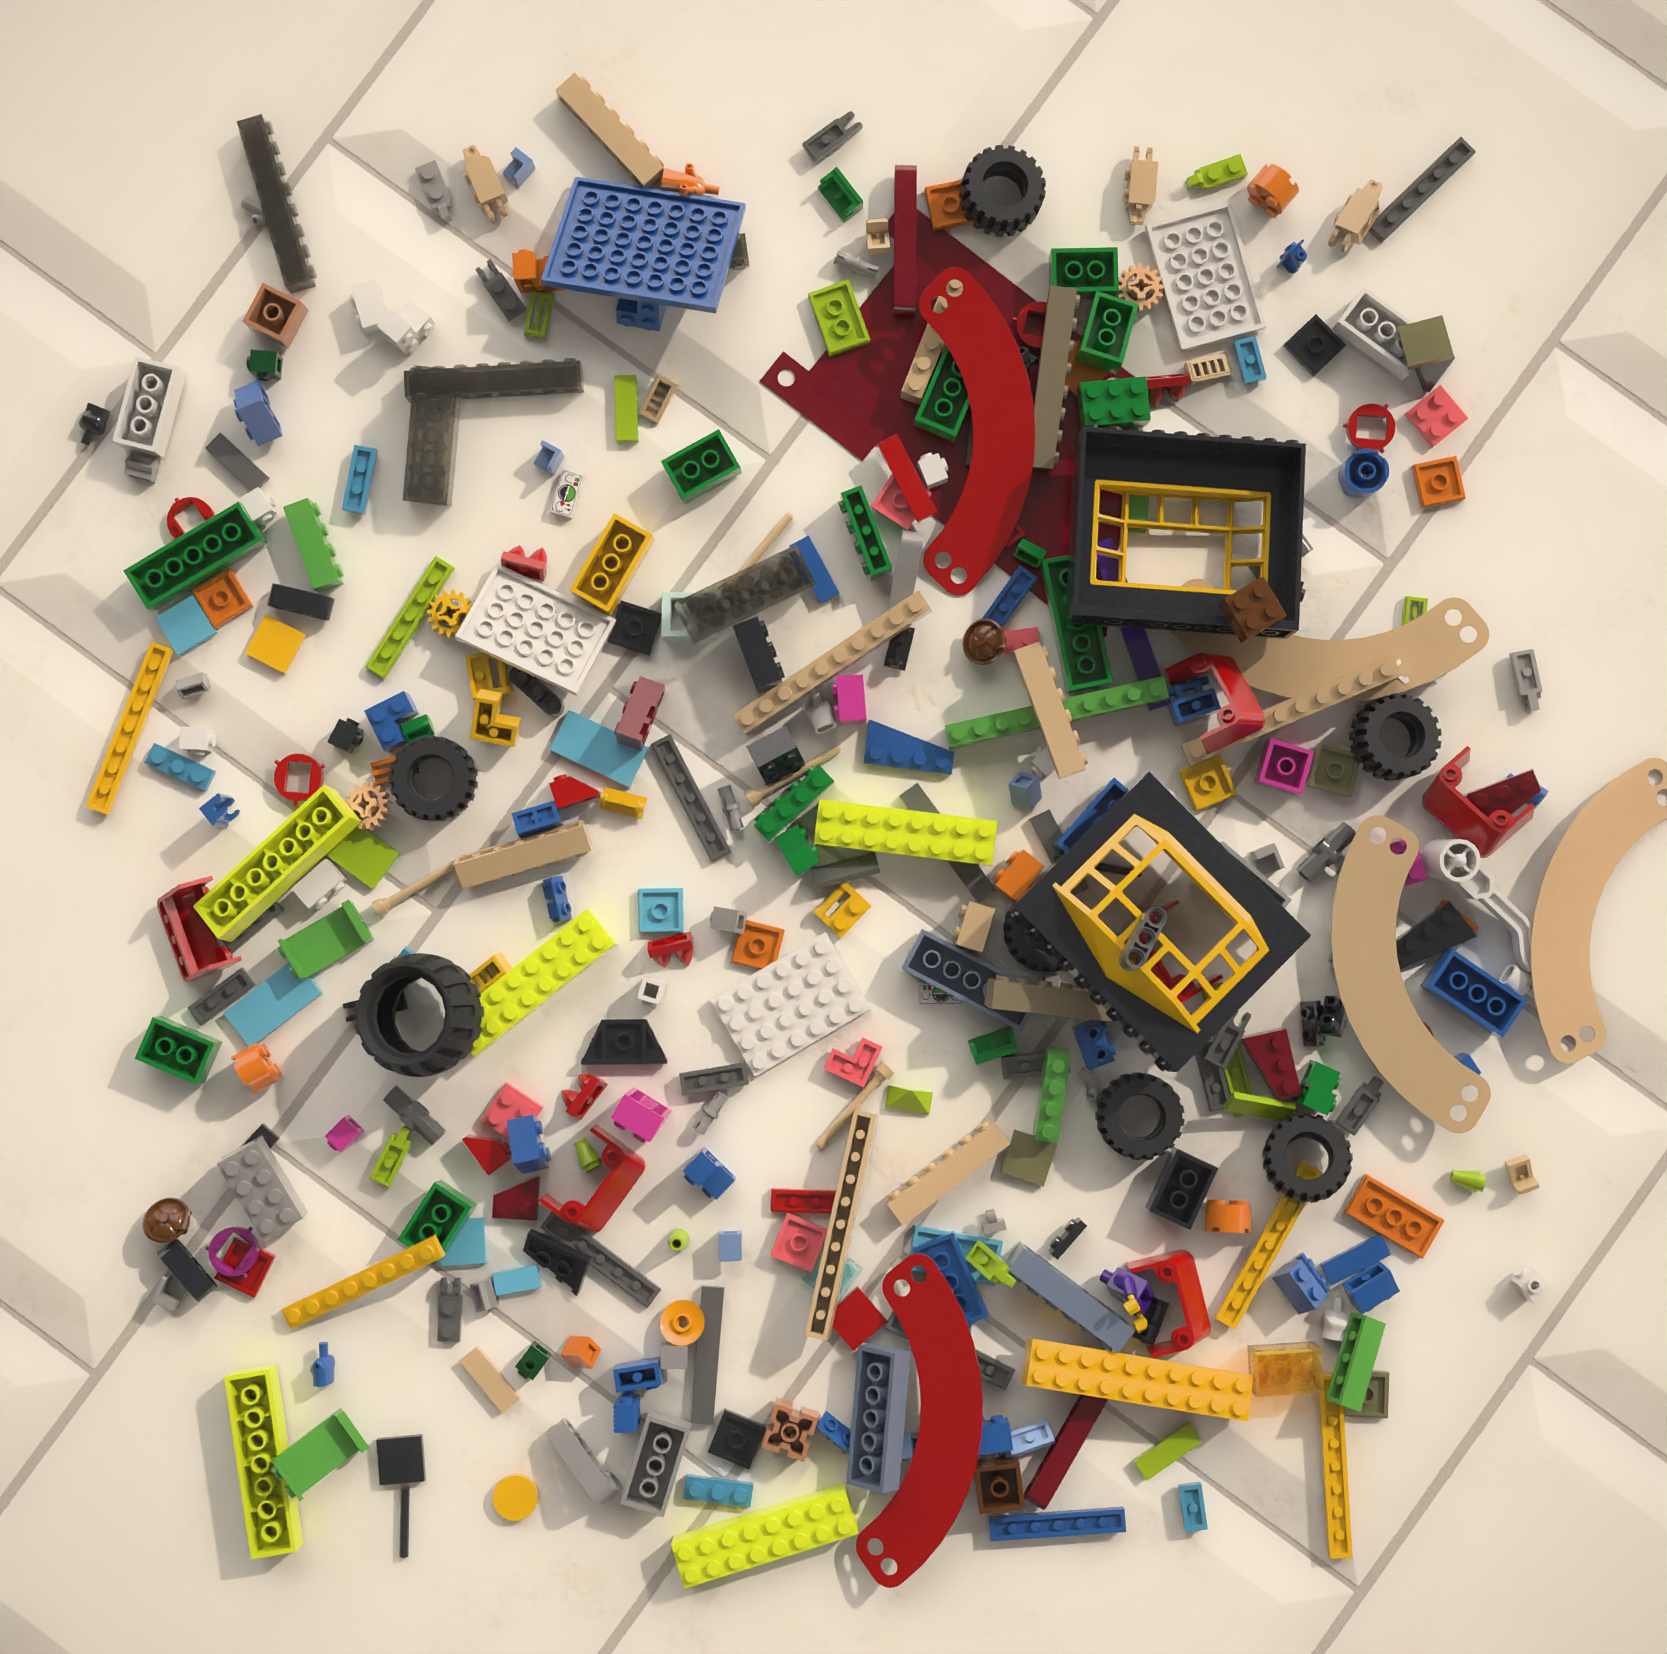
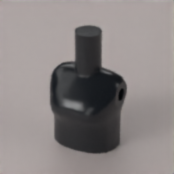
M87 403L86 409L79 420V426L85 430L81 443L89 446L94 434L102 435L105 432L110 411L92 403Z

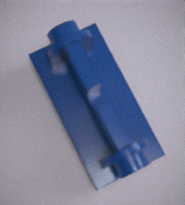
M1304 239L1297 244L1294 241L1284 249L1285 252L1279 257L1281 261L1277 265V269L1283 265L1290 274L1298 272L1301 265L1307 259V253L1301 247Z
M556 876L544 879L542 887L545 900L553 899V903L546 904L549 919H552L553 923L572 919L571 905L567 899L566 884L563 881V877Z
M825 1411L822 1418L817 1422L816 1432L823 1435L826 1439L833 1441V1444L842 1450L843 1454L847 1453L849 1455L851 1430Z

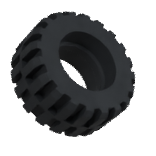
M996 145L994 150L988 147L983 150L982 154H976L965 170L959 190L961 210H966L964 216L968 221L973 219V227L977 230L981 227L987 235L993 232L996 233V237H1003L1004 233H1007V236H1013L1017 230L1019 232L1024 231L1028 224L1031 225L1043 204L1046 194L1044 190L1046 180L1044 177L1041 178L1043 170L1041 166L1036 167V159L1033 156L1027 157V152L1023 149L1019 152L1015 150V146L1011 145L1008 148H1003V145ZM994 176L1007 177L1019 187L1022 199L1013 206H999L990 201L985 195L982 186L983 182Z
M1394 693L1371 701L1356 714L1358 719L1353 720L1350 726L1354 729L1353 732L1349 733V740H1353V745L1350 746L1351 752H1357L1358 757L1354 759L1357 764L1362 763L1364 765L1362 769L1366 773L1373 772V777L1377 779L1384 778L1385 781L1402 780L1427 770L1431 766V761L1436 760L1438 756L1436 750L1441 748L1442 743L1438 740V736H1441L1442 732L1441 728L1438 729L1436 725L1439 722L1437 716L1433 717L1431 715L1433 710L1429 705L1424 707V701L1416 698L1412 700V695ZM1388 717L1401 721L1409 732L1410 747L1402 758L1391 755L1382 745L1380 729L1383 721Z
M434 735L425 738L419 737L414 739L412 743H406L403 746L404 749L396 753L394 756L396 760L390 765L392 772L388 776V780L392 786L390 788L391 794L396 798L395 802L406 813L421 820L441 822L458 816L459 812L465 811L469 807L468 803L470 800L473 801L475 797V788H478V782L476 781L478 772L474 766L473 758L458 743ZM430 758H439L446 761L454 772L452 789L445 797L437 800H429L422 797L414 787L415 769L424 760Z
M1008 910L1005 915V923L1003 924V938L1005 944H1007L1008 951L1016 961L1028 969L1038 972L1052 973L1062 970L1057 965L1059 961L1053 955L1050 957L1044 951L1031 945L1026 936V927L1021 922L1017 924L1009 916L1011 912Z
M1140 1072L1120 1075V1078L1110 1081V1085L1102 1090L1100 1100H1097V1112H1095V1119L1098 1123L1097 1129L1106 1144L1120 1155L1132 1158L1133 1160H1151L1154 1156L1158 1155L1160 1157L1166 1154L1165 1150L1168 1148L1172 1149L1175 1145L1174 1141L1176 1138H1180L1182 1134L1180 1129L1181 1126H1184L1185 1121L1182 1118L1184 1108L1180 1104L1181 1099L1175 1093L1173 1087L1154 1075ZM1134 1095H1146L1152 1098L1160 1110V1119L1157 1127L1153 1132L1144 1137L1129 1135L1123 1130L1119 1122V1111L1122 1104Z
M1303 1113L1300 1116L1295 1114L1279 1122L1269 1134L1262 1152L1263 1170H1266V1178L1269 1182L1273 1183V1188L1277 1192L1280 1191L1285 1194L1284 1197L1296 1199L1299 1203H1316L1319 1200L1330 1198L1344 1185L1352 1169L1353 1153H1350L1349 1148L1351 1145L1349 1140L1344 1138L1345 1133L1342 1129L1338 1130L1334 1126L1336 1123L1331 1120L1328 1122L1323 1119L1324 1116L1318 1114L1316 1116H1311L1310 1113ZM1298 1138L1314 1139L1325 1148L1329 1160L1327 1169L1321 1176L1315 1179H1303L1295 1175L1287 1166L1286 1150L1290 1143Z

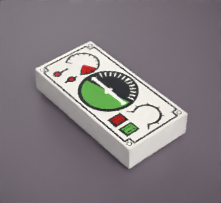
M563 469L550 508L551 513L572 519L585 479L584 475Z
M918 982L919 1005L963 1004L962 1000L928 982Z

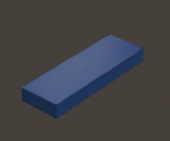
M809 535L789 545L820 605L840 595Z
M1019 566L982 619H991L1003 628L1038 578L1022 566Z
M1377 1234L1320 1263V1266L1329 1284L1333 1285L1390 1256L1391 1253L1381 1234Z

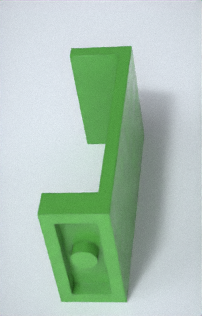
M348 899L341 903L342 906L285 940L282 938L278 940L280 944L278 951L284 959L288 958L291 966H289V969L295 978L299 977V979L305 980L374 940L370 930L351 900Z
M339 1408L272 1459L271 1462L274 1467L271 1470L278 1480L283 1478L288 1485L284 1489L291 1498L296 1496L301 1501L304 1499L302 1497L304 1492L358 1450L363 1453L369 1446L346 1413Z

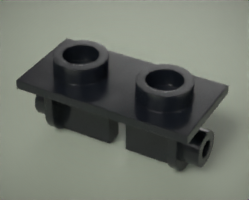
M908 627L890 639L884 666L905 671L915 628Z
M1321 1001L1300 1002L1303 1045L1311 1047L1324 1046L1326 1038L1325 1036H1319L1318 1030L1320 1025H1317V1021H1320L1323 1012Z
M1154 1297L1143 1315L1147 1320V1329L1141 1333H1138L1135 1329L1132 1337L1141 1340L1140 1342L1146 1345H1154L1170 1303Z

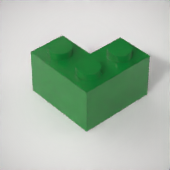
M798 825L774 837L796 877L820 864L818 859L821 858L815 845L810 847L807 839L810 837L804 826L799 828Z
M1310 1060L1300 1083L1302 1095L1294 1097L1293 1101L1328 1116L1329 1112H1333L1337 1104V1100H1335L1337 1095L1332 1093V1091L1336 1090L1341 1080L1339 1078L1340 1072L1317 1061Z

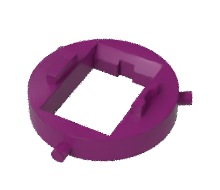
M239 1226L223 1229L213 1237L210 1245L205 1247L212 1266L219 1273L226 1276L242 1275L243 1278L248 1277L246 1272L255 1265L259 1257V1244L251 1232L253 1230L251 1226L248 1229ZM233 1232L252 1245L236 1269L226 1265L222 1259L216 1256Z

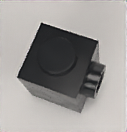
M348 717L346 721L339 718L327 742L353 754L356 746L359 747L363 741L364 735L362 734L364 730L358 727L360 723Z

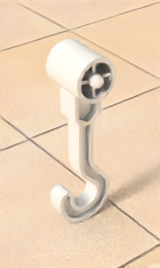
M1439 838L1430 841L1421 852L1426 875L1434 880L1448 881L1466 899H1477L1496 916L1511 933L1515 961L1524 972L1531 975L1530 945L1532 924L1520 910L1496 889L1494 877L1480 864V854L1475 845L1462 839Z

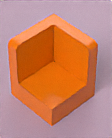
M569 1336L560 1356L574 1368L592 1369L601 1348L590 1337Z

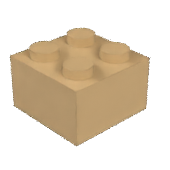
M967 901L966 905H961L958 914L961 922L959 926L954 927L951 939L955 940L954 944L983 952L995 909L971 901Z

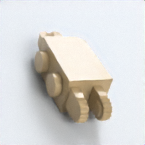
M475 145L463 149L466 162L464 163L466 172L463 175L468 186L472 184L475 191L472 192V196L476 205L481 204L491 223L495 221V216L491 211V208L499 206L498 209L503 218L508 216L503 205L508 199L490 158L485 155L481 156Z
M1134 146L1130 167L1125 169L1124 181H1128V186L1124 188L1122 202H1126L1125 210L1129 211V224L1143 225L1146 212L1152 208L1155 202L1159 162L1152 161L1153 148L1148 147L1146 150V160H1138L1140 154L1139 146Z
M1370 179L1363 189L1357 188L1355 193L1348 197L1343 212L1338 213L1335 218V230L1329 238L1328 246L1333 248L1340 237L1344 238L1340 247V251L1346 253L1353 242L1360 245L1380 213L1378 198L1383 189L1382 183Z

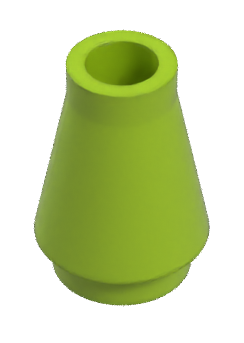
M586 1138L574 1143L581 1169H584L585 1173H589L602 1165L600 1156L587 1142Z
M1452 1169L1451 1183H1455L1475 1193L1477 1191L1482 1192L1484 1189L1486 1174H1482L1480 1171Z
M674 1229L668 1235V1245L675 1251H682L688 1247L690 1237L685 1230ZM674 1240H680L681 1245H675Z

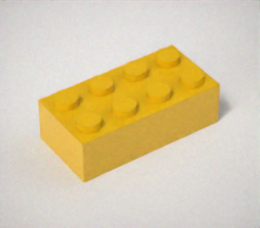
M614 513L571 586L570 591L572 594L603 612L612 615L655 541L653 535Z

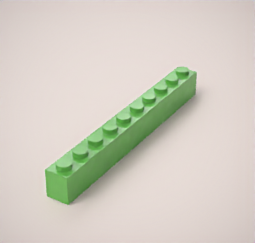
M1162 676L1065 698V701H1062L1064 710H1069L1072 721L1166 701L1169 695L1165 678ZM1032 706L945 725L949 749L1040 729Z

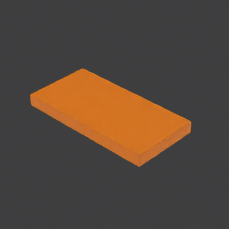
M1364 1174L1343 1213L1422 1259L1445 1221L1367 1174Z

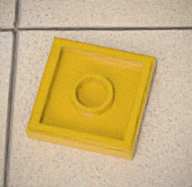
M265 614L245 654L286 674L306 635Z
M1221 754L1178 771L1195 812L1237 795Z

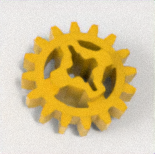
M444 590L443 597L435 595L437 601L429 602L433 608L427 610V613L432 615L427 620L429 623H435L432 626L434 631L440 629L438 633L440 636L447 633V637L451 639L454 633L456 635L461 627L460 622L464 616L466 618L473 605H469L472 600L469 597L464 599V593L460 592L457 596L456 591L451 590L450 595H448ZM452 600L461 602L463 606H455ZM443 604L441 611L438 612L440 606ZM450 610L456 612L453 614L452 619L448 617V615H450ZM447 622L451 628L443 627L440 623Z

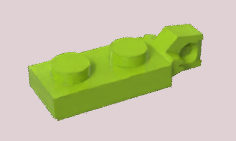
M1241 154L1200 167L1194 171L1195 175L1187 177L1185 184L1188 190L1200 187L1201 190L1205 189L1207 191L1245 178L1248 172Z
M406 1125L401 1127L398 1134L393 1133L388 1139L369 1178L387 1188H391L412 1141L408 1140L412 1130Z
M978 1240L966 1256V1260L991 1282L997 1285L1002 1282L1012 1288L1016 1280L1008 1274L1011 1268L983 1242Z

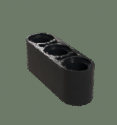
M272 583L267 605L329 621L335 599Z
M515 667L510 670V681L539 708L551 717L562 715L565 708L564 703L538 678L525 672L526 678L522 682H517L515 679L516 674L522 670ZM536 686H541V695L533 697L532 689ZM551 701H557L559 704L558 709L554 712L548 710V705Z
M179 1239L169 1242L157 1252L160 1259L196 1301L200 1302L217 1287L215 1281Z

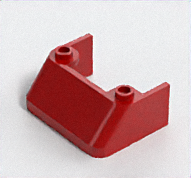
M1197 653L1165 669L1171 687L1173 684H1183L1190 681L1191 678L1212 671L1230 703L1222 707L1217 713L1220 727L1200 736L1207 755L1264 727L1266 722L1264 713L1232 657Z
M1467 746L1439 771L1422 796V806L1456 839L1471 842L1478 849L1480 858H1487L1533 818L1535 806L1531 803L1515 818L1504 810L1495 811L1489 817H1486L1455 788L1462 781L1461 769L1470 762L1471 748Z
M212 876L179 884L157 900V908L181 976L186 982L229 968L242 960L241 956L233 958L232 952L226 947H219L215 934L193 907L210 891L205 885L213 880Z
M1173 900L1162 905L1160 908L1166 912L1180 903L1178 900ZM1150 913L1149 920L1153 924L1157 923L1156 915ZM1142 933L1139 934L1140 943L1144 945L1147 943V938ZM1129 937L1124 941V944H1125V945H1126V943H1127ZM1154 947L1152 948L1146 962L1156 953ZM1161 959L1150 969L1169 990H1172L1186 976L1185 974H1178L1171 977ZM1212 974L1205 979L1210 985H1213L1223 979L1222 974ZM1191 981L1177 995V999L1182 1003L1204 989L1199 983L1194 985L1193 981Z
M595 1124L590 1129V1132L607 1143L601 1158L602 1162L611 1171L586 1206L576 1200L567 1201L562 1205L547 1193L539 1199L541 1204L566 1222L591 1233H597L604 1228L646 1168L645 1160L640 1155Z
M1180 1249L1125 1263L1126 1268L1131 1273L1153 1268L1155 1277L1160 1282L1171 1283L1176 1281L1186 1325L1174 1329L1171 1333L1170 1341L1146 1346V1350L1152 1358L1188 1350L1209 1336L1211 1324L1195 1260L1189 1251Z

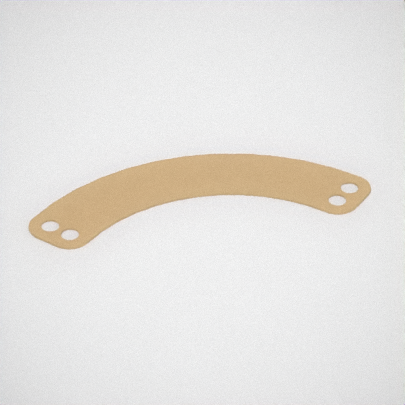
M1192 579L1182 585V587L1216 589L1211 583L1203 579ZM1456 597L1444 599L1425 614L1405 625L1364 638L1321 640L1291 635L1287 639L1251 637L1240 643L1236 635L1170 631L1194 654L1208 653L1232 657L1249 686L1287 698H1293L1391 655L1394 656L1395 661L1400 658L1401 664L1398 668L1402 676L1405 678L1408 676L1409 679L1406 685L1399 678H1395L1341 702L1377 699L1386 695L1405 692L1431 682L1466 662L1481 651L1489 640V628L1485 621L1468 602ZM1451 609L1458 610L1462 615L1461 622L1456 626L1449 625L1445 620L1446 613ZM1466 626L1473 627L1477 632L1476 639L1470 643L1464 642L1460 637L1462 628Z
M1648 758L1628 769L1594 796L1566 830L1551 857L1541 882L1531 931L1530 969L1533 996L1540 1025L1552 1056L1561 1063L1572 1064L1601 1049L1606 1039L1605 1026L1597 1008L1591 981L1590 939L1592 924L1605 884L1618 862L1641 836L1655 825L1667 819V805H1660L1656 798L1660 790H1667V762L1660 758ZM1652 769L1658 770L1662 775V781L1659 785L1654 786L1648 781V773ZM1584 1026H1590L1594 1031V1037L1590 1042H1584L1580 1038L1579 1033ZM1566 1035L1572 1036L1575 1040V1047L1570 1052H1566L1561 1048V1039Z
M1374 815L1368 817L1360 824L1346 853L1336 886L1332 907L1331 944L1333 967L1339 995L1348 1020L1363 1049L1394 1089L1422 1114L1448 1131L1465 1133L1475 1127L1491 1098L1490 1086L1483 1077L1461 1064L1440 1045L1421 1021L1408 997L1397 958L1396 920L1401 892L1406 877L1418 854L1419 842L1416 835L1410 829L1386 816ZM1381 827L1386 831L1387 836L1383 843L1376 844L1371 841L1370 831L1373 828ZM1395 838H1401L1406 842V851L1401 855H1396L1390 850V843ZM1467 1085H1473L1478 1090V1097L1472 1102L1465 1101L1461 1095L1462 1089ZM1459 1104L1466 1108L1467 1116L1464 1120L1455 1121L1451 1118L1450 1110L1454 1105Z

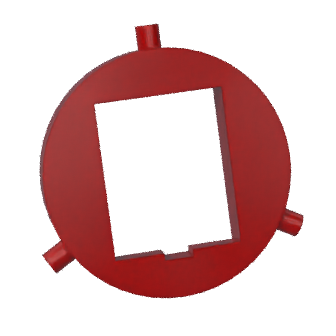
M1043 301L1028 304L1021 310L1018 318L1013 317L1012 322H1016V333L1019 340L1026 347L1033 350H1041L1042 337L1025 334L1023 331L1027 313L1045 316L1047 302Z
M1378 404L1362 405L1350 415L1347 423H1343V428H1346L1347 437L1358 450H1380L1381 454L1385 452L1384 447L1391 442L1396 429L1395 420L1387 410L1388 404L1384 406ZM1358 416L1385 418V440L1356 438Z
M177 497L174 499L176 502L168 512L167 527L175 539L185 534L175 516L192 504L196 506L205 521L215 516V513L208 503L199 498L185 497L179 499Z
M291 754L281 761L275 760L274 762L277 765L274 772L275 786L283 797L294 801V806H298V802L307 801L323 785L324 774L322 769L325 768V765H320L314 758L308 755ZM301 761L302 763L311 764L308 793L287 791L289 762Z

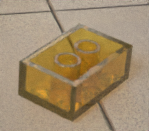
M1315 1341L1247 1345L1249 1375H1253L1252 1393L1256 1397L1324 1393L1321 1346Z

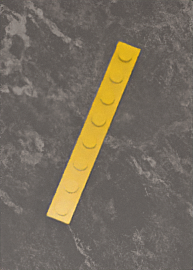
M151 641L85 807L106 815L110 814L174 653L173 649Z
M1301 1160L1294 1174L1303 1179H1315L1321 1176L1323 1172ZM1282 1194L1214 1316L1215 1319L1234 1330L1237 1328L1306 1202L1299 1203L1296 1199H1288L1284 1197L1285 1194Z
M433 1235L283 1307L281 1311L290 1329H293L445 1256V1253L436 1235Z
M1333 1373L1317 1374L1328 1557L1330 1559L1353 1558L1344 1406L1325 1400Z

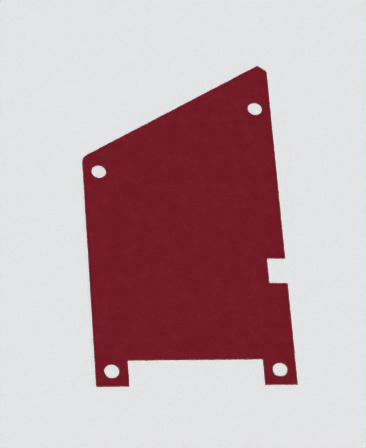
M917 209L916 314L893 315V265L859 308L870 343L830 357L827 350H825L810 371L783 351L761 378L760 382L861 461H864L877 443L897 434L924 485L917 468V462L921 456L927 453H932L933 455L939 453L940 458H944L948 466V471H946L948 481L928 491L932 493L930 498L937 510V514L933 515V517L946 525L962 495L969 473V467H965L971 407L969 406L955 442H952L914 426L915 417L920 405L900 398L901 390L928 324L919 310L920 297L925 289L944 270L952 267L966 270L989 295L1002 314L1018 347L1026 346L1017 336L1016 322H1012L1013 317L1018 318L1019 313L1025 306L1037 301L944 229L933 231L931 219ZM894 213L888 219V233L893 239ZM938 296L933 298V300L931 301L932 310L934 309ZM1027 313L1023 333L1042 337L1045 316ZM1072 331L1070 340H1074L1075 344L1080 340L1081 335L1076 331ZM1028 348L1029 353L1038 357L1039 360L1041 350ZM1039 363L1031 366L1028 373L1033 404ZM1121 366L1116 374L1109 372L1103 380H1108L1111 377L1122 379L1135 376ZM787 369L794 373L795 381L792 385L783 386L779 383L778 375L782 370ZM1069 391L1067 398L1062 400L1065 416L1064 421L1059 423V430H1062L1061 443H1057L1056 452H1059L1058 466H1054L1053 470L1032 468L1029 489L1017 521L1026 534L1023 539L1046 550L1042 560L1065 556L1069 553L1074 439L1080 431L1077 398ZM1122 428L1121 430H1129L1131 428ZM1100 489L1099 513L1121 519L1122 495ZM1098 522L1097 542L1112 538L1116 551H1118L1120 527ZM1021 540L1009 549L1005 546L994 564L1011 577L1019 566L1035 575L1038 579L1029 591L1048 605L1040 565L1036 568L1013 556ZM1096 564V579L1102 581ZM1101 626L1103 636L1106 637L1108 626Z

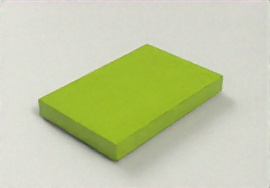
M849 279L807 293L829 357L870 343V338Z
M355 827L326 855L371 889H375L400 853L368 829L364 831Z

